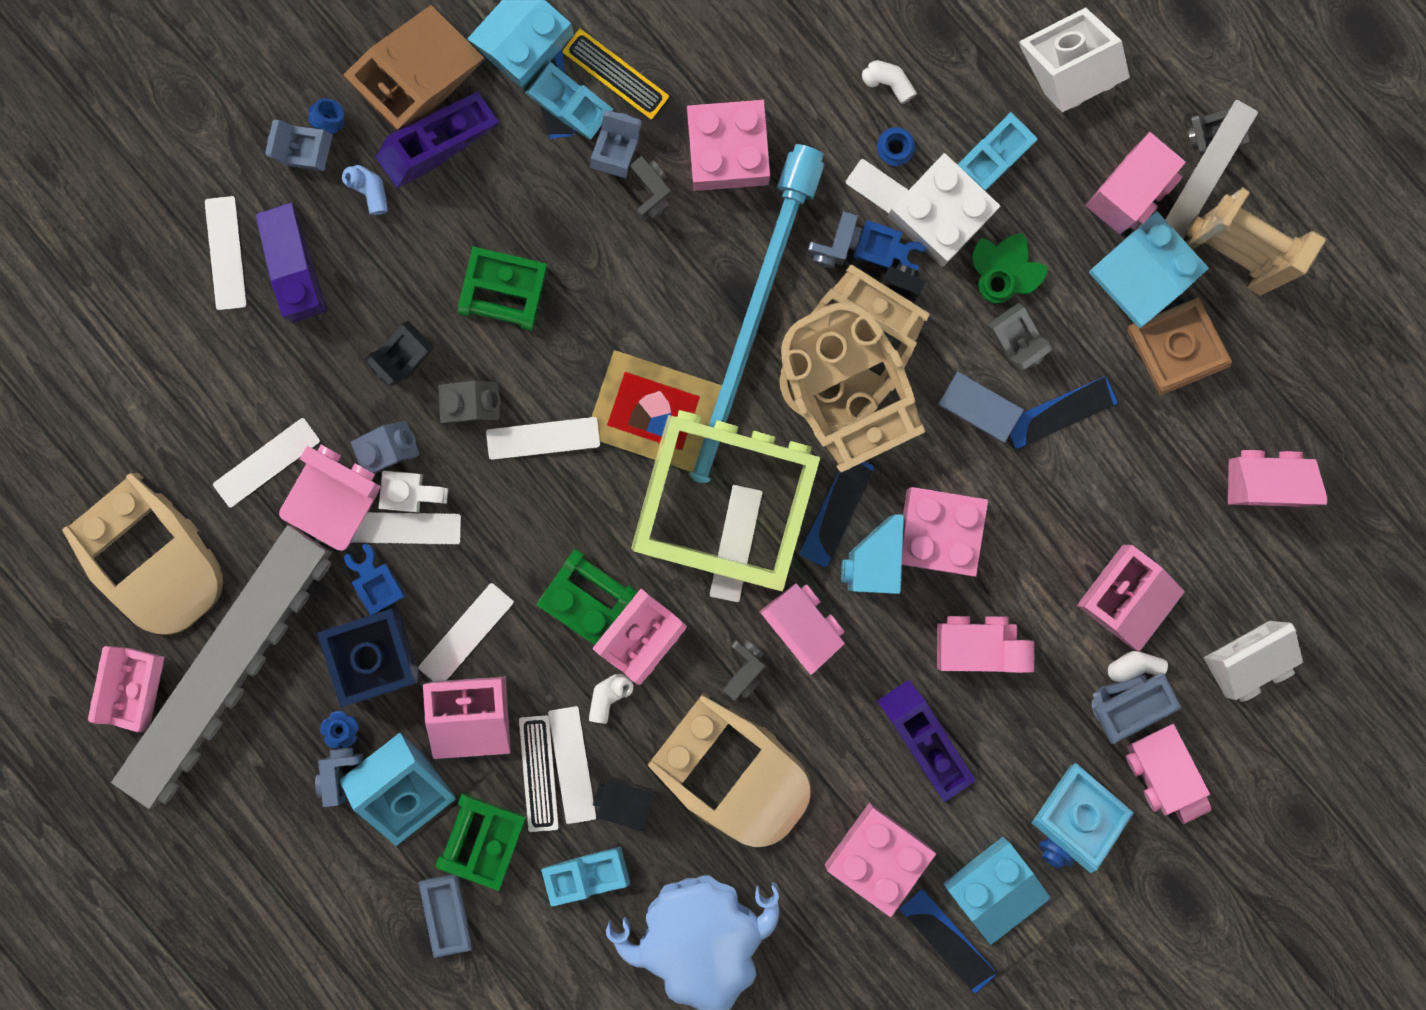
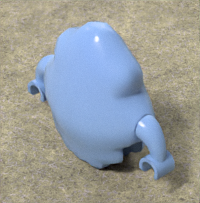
M709 874L697 878H686L680 882L664 885L659 897L650 904L646 914L648 929L641 938L640 945H635L628 941L631 923L626 917L623 918L624 932H615L612 928V922L609 921L606 935L614 943L622 959L628 964L638 968H645L662 978L667 996L672 1001L690 1005L697 1010H729L740 993L752 985L757 975L751 957L762 940L769 937L776 928L779 919V888L775 882H772L774 895L770 898H764L760 894L759 886L756 887L755 898L757 904L764 908L763 913L756 917L753 911L738 903L737 893L733 887L717 882Z

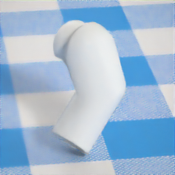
M876 60L869 63L868 68L862 72V79L867 86L875 87L879 83L889 85L901 104L908 102L917 95L907 76L897 65Z
M1131 651L1109 665L1108 675L1113 681L1121 683L1137 678L1144 673L1153 676L1159 673L1166 674L1168 663L1165 659L1139 651Z
M615 674L595 686L589 721L607 724L610 705L623 697L630 696L633 692V682L630 678L623 674Z

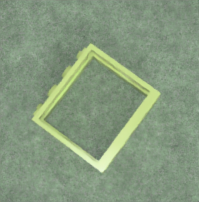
M679 410L677 417L668 415L631 549L641 554L783 592L820 457L810 455L812 447L790 441L788 448L774 445L775 437L753 431L751 438L737 434L738 426L717 420L714 428L699 424L701 416ZM679 430L803 464L774 571L650 537Z

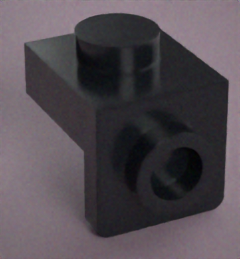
M898 264L897 269L889 266L882 284L910 302L915 303L922 291L925 280L918 278V271Z
M408 320L395 330L379 350L370 353L365 360L372 367L376 377L393 386L408 379L434 350V347Z

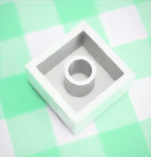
M944 153L891 208L887 217L911 240L923 244L926 247L924 252L943 268L993 216L1000 205Z

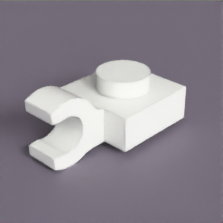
M382 471L379 509L419 513L420 501L447 504L448 488L422 486V474Z

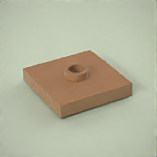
M1199 297L1158 313L1140 329L1135 323L1128 326L1127 331L1160 396L1227 369L1232 365V360Z

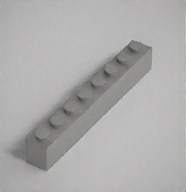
M286 526L111 782L113 785L148 809L160 805V803L166 805L179 788V785L175 782L182 771L188 773L198 761L201 755L197 751L204 739L211 740L220 729L223 722L219 717L225 708L229 707L231 709L236 705L244 693L241 685L247 676H255L265 663L266 657L262 654L270 643L276 645L285 634L288 626L284 622L292 611L298 613L310 596L306 590L314 579L320 581L330 568L331 562L328 558L332 554L331 550L299 528Z

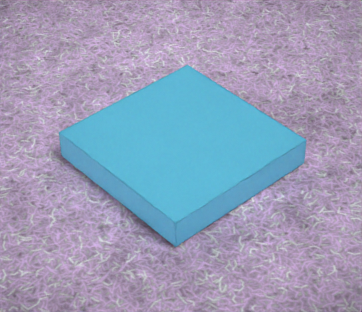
M1075 763L1063 775L1032 821V824L1087 871L1092 873L1098 870L1134 812Z

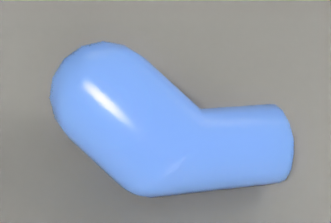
M360 165L347 167L342 173L343 183L347 187L366 196L369 214L381 215L387 213L388 207L382 178Z

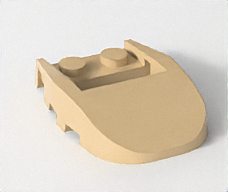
M850 265L846 270L848 272L833 289L827 292L812 313L837 302L852 303L864 308L875 318L883 331L902 342L897 352L905 368L917 344L916 340L925 320L927 321L930 314L860 269ZM782 366L780 376L782 395L786 403L795 412L800 414L794 402L795 396L790 381L787 379L784 367ZM886 368L881 376L867 369L815 394L814 397L830 430L835 432L874 413L878 405L890 391L894 390L895 386Z
M852 303L831 304L798 320L786 333L781 348L782 363L795 396L794 402L800 414H803L814 431V435L823 447L826 446L837 461L838 465L836 467L840 472L846 471L925 432L923 424L920 422L915 398L903 367L904 364L897 350L893 348L875 318L864 308ZM883 362L901 400L832 433L814 395Z
M130 473L123 482L70 526L64 527L62 531L89 580L134 624L157 635L178 634L188 629L214 607L222 592L223 575L215 556L210 549L205 547L197 533L199 530L192 521L186 519L177 511L161 493H154L141 482L143 477L139 473ZM153 511L174 538L116 586L94 558L148 513Z
M703 692L648 763V766L676 797L706 824L748 846L765 847L783 839L804 814L811 797L810 777L801 762L791 752L787 751L773 733L749 720L734 709H727L709 699V695ZM730 724L758 746L761 751L714 810L685 788L682 783L725 727Z

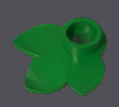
M1023 233L1007 237L997 247L989 240L981 238L973 251V266L980 275L978 282L980 294L986 301L993 304L1005 303L1014 294L1031 293L1043 282L1048 271V267L1041 263L1027 262L1028 246ZM1000 279L1004 285L1003 290L1000 292L994 291L991 288V280Z

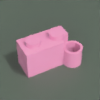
M947 616V623H937V669L940 671L1034 672L1035 641L1017 640V625L1009 624V617L985 616V624H970V616Z
M1174 724L1146 736L1127 747L1130 754L1126 755L1127 762L1136 777L1141 775L1148 787V789L1144 790V795L1154 812L1161 809L1164 816L1175 812L1182 824L1211 812V805L1207 798L1210 793Z

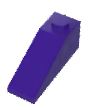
M476 92L387 136L375 158L396 188H399L436 168L495 128L499 121L479 92Z
M291 202L256 214L270 281L282 317L293 323L327 312V306L293 203Z
M909 680L877 701L943 802L975 782L974 777L927 702Z

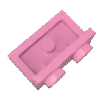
M640 589L592 649L621 670L634 683L641 685L647 676L653 672L655 666L672 645L678 641L687 626L670 610Z
M104 646L99 662L88 721L95 724H111L136 732H146L151 725L164 656L132 648Z

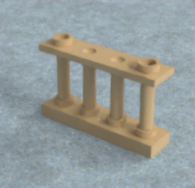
M1242 188L1232 196L1226 194L1218 206L1202 216V218L1197 215L1188 226L1184 235L1189 238L1186 243L1192 250L1206 243L1250 270L1249 275L1254 278L1248 289L1261 296L1306 274L1326 239L1314 231L1300 238L1294 237L1291 239L1241 208L1250 193Z

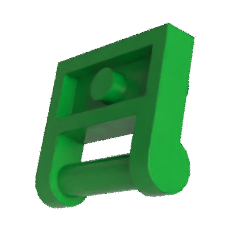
M472 246L458 305V315L470 317L471 314L518 324L521 325L522 330L533 332L548 269L547 263ZM476 288L526 299L525 308L520 310L475 299Z
M575 548L536 605L596 645L638 591L630 585L626 588L585 560L583 558L585 554ZM576 571L618 600L613 609H610L568 580L573 572Z
M461 793L458 805L461 806L444 854L438 856L435 867L499 891L527 816L483 801L476 796ZM476 812L485 817L468 864L460 862L458 857Z

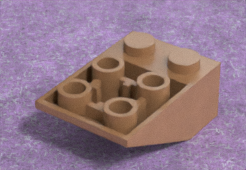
M430 5L372 46L343 76L396 131H399L429 116L485 58Z

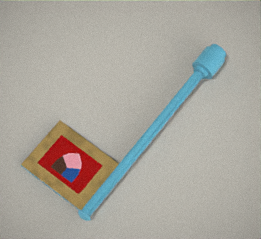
M796 144L793 152L788 153L777 186L779 190L783 191L782 198L785 200L723 384L719 385L614 350L592 417L597 418L600 442L656 460L668 415L677 417L679 410L701 416L699 424L713 428L715 427L716 420L724 423L727 422L799 205L804 204L805 199L813 200L825 165L822 162L824 153L801 144ZM679 430L670 465L689 471L690 477L696 482L707 483L711 480L708 476L720 441Z

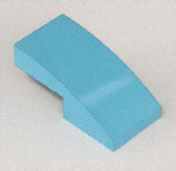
M551 62L544 66L525 92L535 102L589 140L593 138L601 127L605 111L613 110L586 86L578 85Z
M1010 112L985 139H982L958 166L986 191L1038 138Z
M621 847L574 858L541 869L551 907L587 899L591 895L624 888L631 884Z

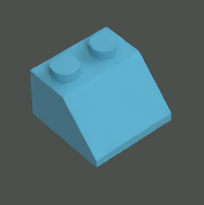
M502 0L467 38V41L524 91L539 75L544 66L570 41L574 33L571 23L546 0Z
M1156 211L1095 265L1089 273L1140 329L1182 294L1209 268L1159 212Z
M896 514L886 518L849 552V560H842L841 583H848V591L900 594L904 515Z
M398 733L339 780L353 810L395 846L456 799L454 793L422 752L401 733Z
M1001 837L943 883L990 945L1051 899L1034 873L1004 837Z

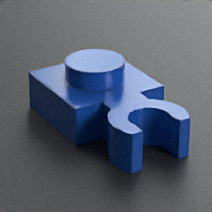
M866 220L853 258L888 270L894 260L901 265L918 271L919 266L910 263L907 259V254L911 251L923 254L926 247L918 242H910L906 245L899 243L903 232Z
M364 544L362 548L366 553V560L363 563H357L352 554L349 553L344 556L347 566L354 571H358L361 576L353 581L352 584L371 616L405 598L406 595L389 565L385 563L377 568L375 565V550L371 545Z

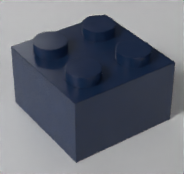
M399 608L389 609L317 633L340 708L422 681Z

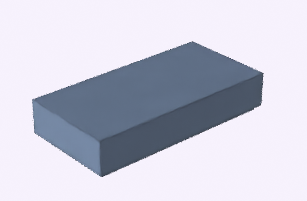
M958 371L937 405L1001 443H1005L1023 412L1022 408Z
M1159 673L1093 708L1109 742L1112 744L1182 709L1164 673Z
M448 874L420 880L418 883L433 957L437 958L472 950L473 945L459 876Z

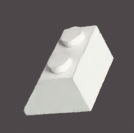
M1087 8L1019 41L1021 50L1044 94L1061 112L1074 108L1083 101L1103 91L1110 90L1115 85L1130 78L1122 40Z
M1268 621L1203 657L1225 698L1239 699L1241 702L1260 694V686L1271 680L1274 683H1279L1295 674L1293 668L1303 663L1294 626L1292 623Z

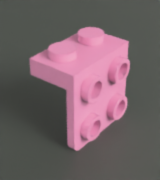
M321 445L317 451L307 446L300 457V460L305 462L306 465L281 507L279 515L284 521L340 551L346 550L380 492L381 486L372 481L375 476L374 473L356 463L352 469L338 463L341 455Z

